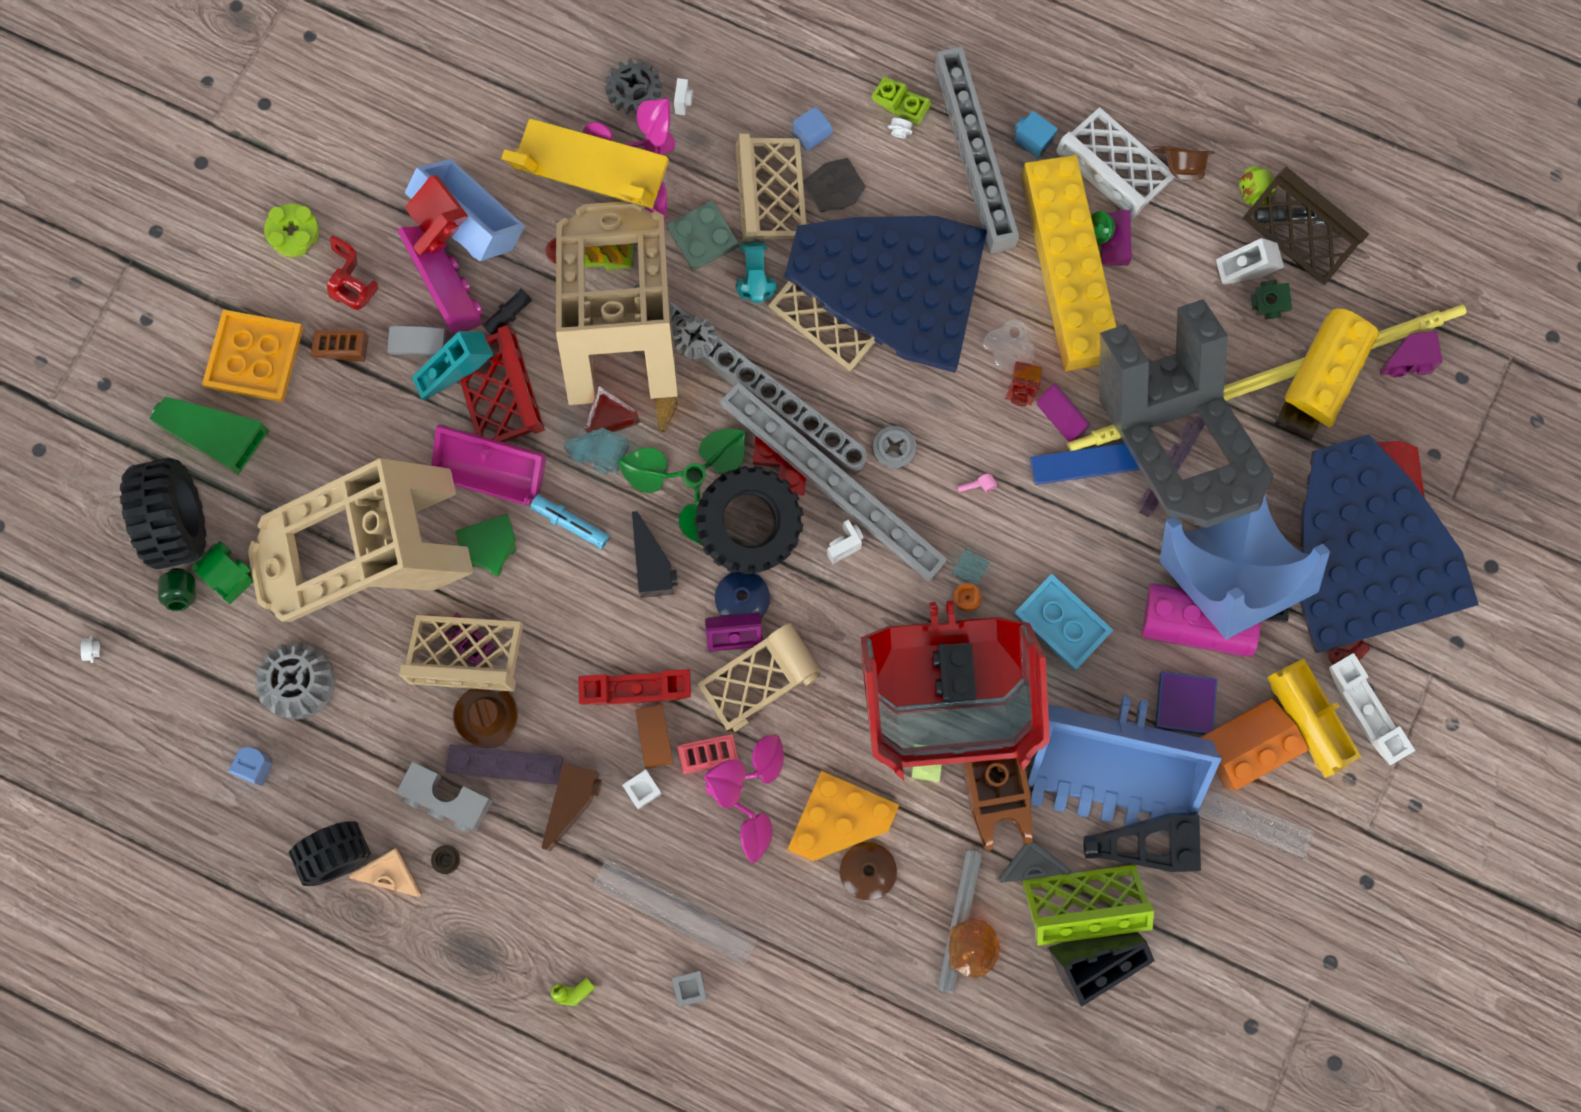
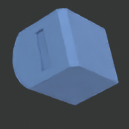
M813 107L793 121V134L800 140V143L807 151L833 134L830 122L816 107Z
M245 747L238 750L229 773L263 786L273 762L266 753L251 747Z

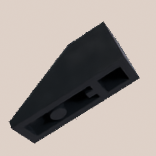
M632 511L640 597L674 595L673 587L678 586L677 570H671L668 558L638 511Z

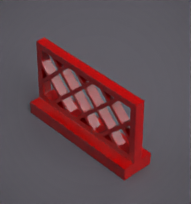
M508 325L498 328V333L485 337L488 345L498 341L500 348L495 359L492 357L488 359L493 363L487 374L484 375L475 371L460 380L475 434L484 437L483 431L487 424L490 423L499 428L494 438L491 439L500 442H506L530 432L537 434L545 431L516 333ZM498 365L506 368L507 371L502 383L491 378ZM473 374L484 378L477 392L471 390L468 385ZM489 381L500 386L493 400L483 395ZM505 389L513 392L515 397L510 407L498 403ZM480 398L491 403L485 417L476 412V406ZM496 406L507 410L501 425L490 420ZM512 414L521 417L523 427L516 430L506 428Z

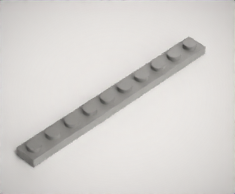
M739 382L720 401V405L928 582L948 560Z

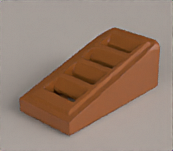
M314 330L310 356L314 358L365 362L369 336L362 330ZM321 338H326L324 350H319ZM332 339H336L334 350H330ZM342 340H346L344 350H340ZM351 341H355L354 350H350Z

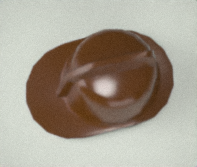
M1171 146L1152 147L1153 151L1166 154L1169 171L1173 176L1184 181L1203 179L1208 155L1215 154L1214 151H1193Z

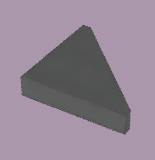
M1032 840V843H1025L997 881L1003 883L1062 874L1068 875L1071 873V870Z

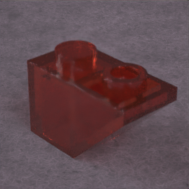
M1016 361L1005 399L1011 400V403L1017 406L1032 405L1039 390L1042 367Z

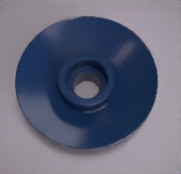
M730 573L720 581L715 592V604L721 616L760 613L762 618L770 603V593L766 583L754 573ZM745 592L748 596L745 600H739L737 594Z

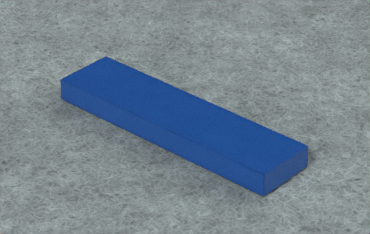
M1125 443L1033 456L1030 458L1035 485L1140 470Z

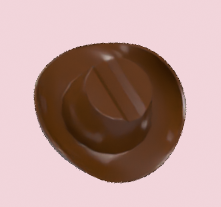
M470 689L457 701L453 711V722L458 734L466 742L479 748H493L506 742L513 734L518 720L517 704L509 691Z

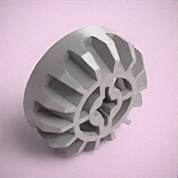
M293 642V644L289 645L280 644L275 651L265 654L263 657L265 661L261 667L256 669L258 678L257 683H254L255 690L259 693L260 702L272 713L286 719L300 720L317 714L327 705L334 692L335 673L331 662L322 652L311 645ZM288 659L300 660L295 666L290 665L282 668L279 665ZM276 668L280 671L278 674L279 684L273 688L272 674ZM293 675L298 680L295 685L290 680Z

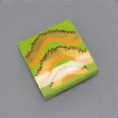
M633 243L585 247V268L604 266L607 270L632 268Z

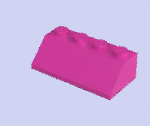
M419 226L398 228L397 231L452 335L454 336L458 331H470L482 325L483 323L479 315L483 311L476 299L471 301L467 293L471 289L464 276L458 277L456 270L460 268L453 255L447 257L444 251L448 247L445 243V246L435 254L429 252L419 256L413 246L423 236V231Z

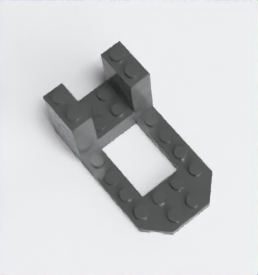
M1202 299L1178 307L1176 354L1149 362L1126 324L1100 332V402L1167 516L1179 519L1180 516L1194 520L1195 525L1207 528L1258 511L1262 505L1264 495L1272 483L1273 473L1223 397L1228 335L1205 300ZM1198 413L1230 464L1182 480L1151 428Z

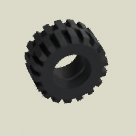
M345 821L320 829L303 838L290 849L289 856L302 885L317 886L335 880L357 869L368 860L371 852L356 821Z

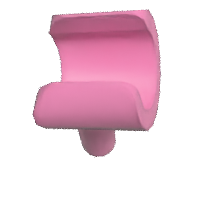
M984 474L974 482L957 486L958 492H963L981 486L984 492L987 493L995 489L997 483L991 474Z

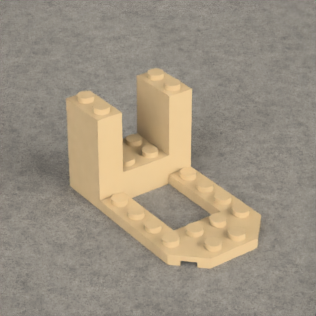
M627 201L583 204L575 210L576 215L569 220L563 218L556 223V336L568 404L596 403L594 354L643 350L645 351L650 398L677 397L676 358L668 295L664 215L657 211L651 213L644 206ZM638 243L640 288L585 292V247Z
M379 458L262 515L257 526L261 529L257 540L251 541L248 549L258 604L264 609H270L275 613V617L282 622H292L368 587L434 591L473 574L468 547L423 543L415 514L456 495L451 469ZM346 509L356 559L304 582L294 534Z

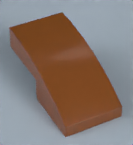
M663 704L635 709L645 769L673 764Z

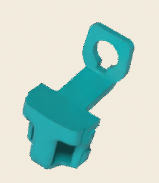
M766 242L740 243V250L745 251L746 277L737 278L736 291L739 292L741 298L750 299L753 303L764 302L765 298L773 296L774 290L777 289L775 277H766L764 272L763 250L767 249Z

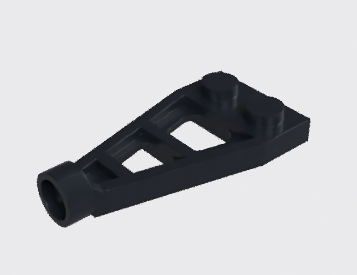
M1197 812L1168 813L1099 834L1086 835L1083 837L1085 859L1104 858L1169 872L1201 871L1199 814ZM1162 830L1169 833L1170 852L1164 856L1149 853L1145 845L1146 837L1151 833ZM1132 835L1138 837L1137 853H1122L1117 850V840L1120 837ZM1098 842L1101 843L1100 850H1098Z

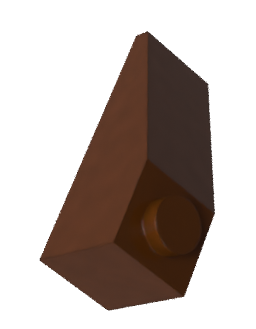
M563 764L542 849L551 851L592 803L593 796L599 795L602 780L598 779L599 774L596 771Z

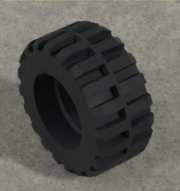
M171 457L130 466L121 478L120 504H122V516L125 519L127 534L131 538V544L136 549L138 557L143 560L146 566L158 570L197 561L203 555L204 548L206 547L205 516L202 512L203 507L199 500L197 487L193 483L191 474H188L186 466L182 465L181 461Z
M747 466L738 467L716 478L703 492L696 507V536L698 542L701 541L704 547L702 550L705 554L710 555L714 559L713 562L718 566H723L728 571L734 573L741 572L742 574L760 573L786 560L800 541L798 537L803 531L804 525L801 523V517L804 515L803 508L798 505L799 497L797 493H793L789 488L791 484L786 479L782 481L778 478V473L772 470L770 472L764 471L763 467L758 466L754 468H747ZM741 495H755L763 499L771 508L774 516V528L769 538L762 544L750 547L742 546L734 542L727 535L723 525V515L727 505L734 498Z

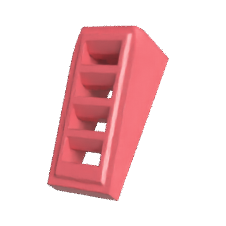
M733 734L677 746L684 775L712 769L729 759L739 760ZM721 743L727 744L730 758L724 759ZM715 745L718 760L715 761L712 759L710 746ZM701 748L705 750L707 758L705 763L701 762L699 753ZM693 750L696 765H690L688 751Z

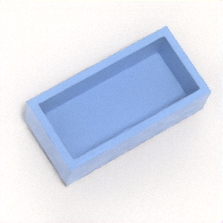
M452 159L416 168L405 193L412 199L430 176L437 175L468 215L459 226V230L451 237L465 247L472 257L483 261L514 249L525 225Z

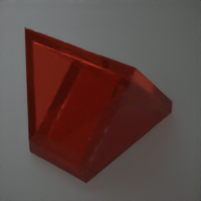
M599 387L585 426V431L589 441L639 424L640 420L637 410Z

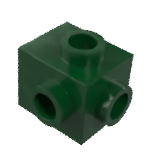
M1277 280L1260 282L1261 287H1256V294H1251L1252 310H1258V316L1264 315L1265 320L1280 318L1281 312L1292 311L1289 283L1277 284ZM1274 296L1276 302L1269 304L1266 301V297Z

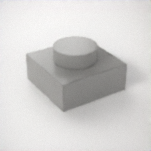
M701 971L672 978L678 1007L707 1000Z

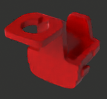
M332 235L330 237L331 249L347 261L343 268H338L327 283L328 296L337 303L342 302L352 309L359 310L365 307L377 292L378 283L373 280L366 286L358 279L350 276L357 265L356 251L348 243ZM338 245L343 247L347 251V253L344 252ZM344 285H348L356 291L360 292V296L355 292L351 291L350 289L346 288Z

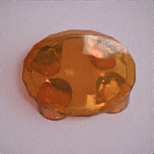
M970 919L962 922L960 925L953 926L949 933L950 941L948 948L951 968L966 977L977 978L986 975L993 969L999 957L1000 945L998 935L993 927L985 921Z

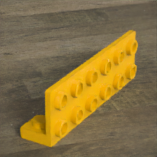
M534 119L528 120L519 149L516 148L514 152L504 149L501 160L513 169L651 209L669 163V158L664 155Z

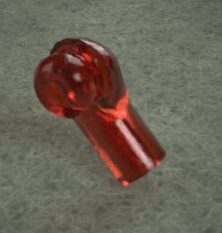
M1360 640L1350 650L1338 647L1331 649L1328 658L1332 664H1335L1354 653L1357 659L1360 660L1370 651V647Z

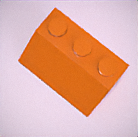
M1273 698L1262 702L1199 737L1214 741L1217 753L1222 758L1216 772L1224 788L1232 790L1242 788L1309 750L1297 725Z

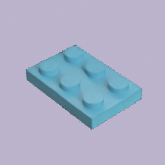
M1053 574L1013 614L1019 621L1030 623L1035 635L1074 671L1083 664L1113 631L1107 623Z

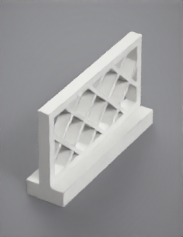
M1100 107L1075 130L1063 136L1056 150V153L1061 157L1077 155L1081 175L1118 208L1130 210V218L1132 220L1175 179L1168 166ZM1099 118L1106 124V130L1094 129L1093 122ZM1078 135L1089 136L1090 145L1083 144L1076 137ZM1095 136L1107 137L1108 146L1095 145ZM1113 137L1122 138L1125 141L1126 147L1113 146ZM1096 152H1108L1109 162L1102 161L1096 156ZM1114 153H1125L1127 155V163L1115 162ZM1132 154H1140L1145 159V164L1133 163ZM1116 169H1128L1129 179L1121 178L1116 173ZM1133 170H1146L1147 180L1134 179ZM1151 171H1159L1166 178L1163 181L1152 180ZM1135 186H1147L1148 195L1144 198L1135 190Z

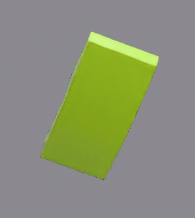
M884 76L871 96L874 102L886 110L918 126L931 106L930 99L907 91L905 84Z

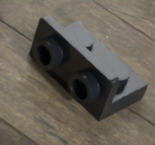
M972 643L938 644V651H933L934 668H939L940 679H935L936 696H942V703L976 700Z

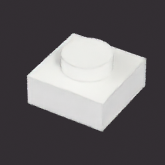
M677 78L674 97L675 114L686 115L687 106L692 105L693 90H689L688 79Z
M644 770L622 785L638 810L662 794L647 770Z

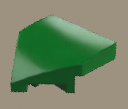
M508 514L455 531L459 546L468 547L472 567L479 566L489 570L491 574L498 577L503 571L502 566L510 554L515 553L517 550L514 544L516 538Z

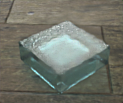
M965 549L952 575L966 583H972L977 586L990 562Z

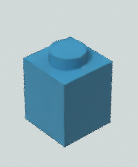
M1032 111L1027 118L1023 116L1014 128L1016 130L1014 142L1039 159L1054 141L1058 128Z

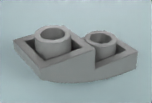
M390 326L387 353L391 355L416 354L421 357H433L446 344L447 330L432 327Z

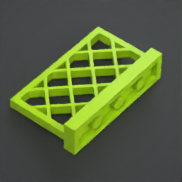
M1136 865L1023 880V888L1035 928L1037 946L1153 930L1154 909L1152 903L1147 900ZM1131 875L1133 880L1129 886L1116 881L1118 877ZM1092 880H1100L1105 883L1100 890L1088 885ZM1063 884H1072L1077 887L1072 894L1060 889ZM1042 887L1048 890V893L1041 898L1032 893L1031 889ZM1110 887L1123 892L1118 900L1106 894ZM1082 891L1095 896L1090 903L1077 898ZM1054 894L1066 900L1061 907L1049 902ZM1128 896L1140 901L1139 904L1127 905L1123 902ZM1101 899L1112 905V907L1099 909L1095 905ZM1071 904L1084 909L1081 912L1074 913L1066 911ZM1043 907L1055 913L1052 916L1039 917L1038 915Z

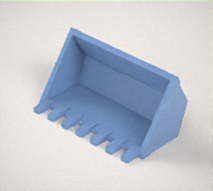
M1124 695L1122 696L1117 720L1048 705L1050 741L1042 750L1039 749L1032 758V764L1027 777L1028 785L1032 787L1030 801L1032 806L1040 807L1044 791L1054 792L1056 796L1053 809L1064 812L1068 796L1080 798L1077 815L1081 817L1089 816L1092 801L1103 803L1101 821L1108 823L1113 820L1115 806L1126 808L1125 826L1137 823L1139 811L1149 813L1150 819L1168 813H1198L1222 758L1217 753L1214 741L1144 726L1148 705L1147 700L1141 699L1138 703L1135 722L1127 721L1131 702L1130 697Z

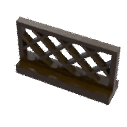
M1287 166L1280 170L1267 189L1242 217V220L1267 240L1278 243L1279 250L1323 285L1329 281L1356 247L1369 235L1367 231ZM1277 185L1286 191L1287 202L1272 204L1271 192ZM1291 196L1297 201H1291ZM1267 198V204L1261 205L1262 202ZM1302 204L1305 206L1307 219L1292 220L1291 205ZM1287 205L1288 221L1273 223L1272 207ZM1268 208L1269 223L1258 224L1251 216L1257 209ZM1311 212L1318 218H1311ZM1322 220L1327 224L1328 236L1313 237L1312 221ZM1307 222L1309 238L1294 239L1293 224ZM1288 224L1290 240L1279 241L1274 237V226ZM1268 226H1269L1270 233H1269L1267 230H1265L1263 227H1268ZM1332 229L1338 234L1332 235ZM1343 237L1351 244L1344 253L1334 254L1332 238ZM1328 239L1329 255L1314 256L1313 240ZM1309 241L1310 257L1300 258L1297 256L1294 243ZM1290 243V249L1284 244ZM1341 256L1334 264V257ZM1315 259H1330V270L1324 277L1316 271ZM1304 260H1310L1311 266L1308 265Z

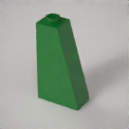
M164 397L162 402L155 405L149 418L162 430L236 475L240 474L269 432L258 420L169 397Z

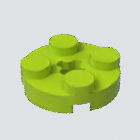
M285 204L280 207H273L269 211L264 225V234L271 247L279 254L286 257H297L308 252L307 249L312 244H316L320 228L318 221L308 207L299 204ZM294 225L298 230L294 231L293 235L290 236L286 229Z

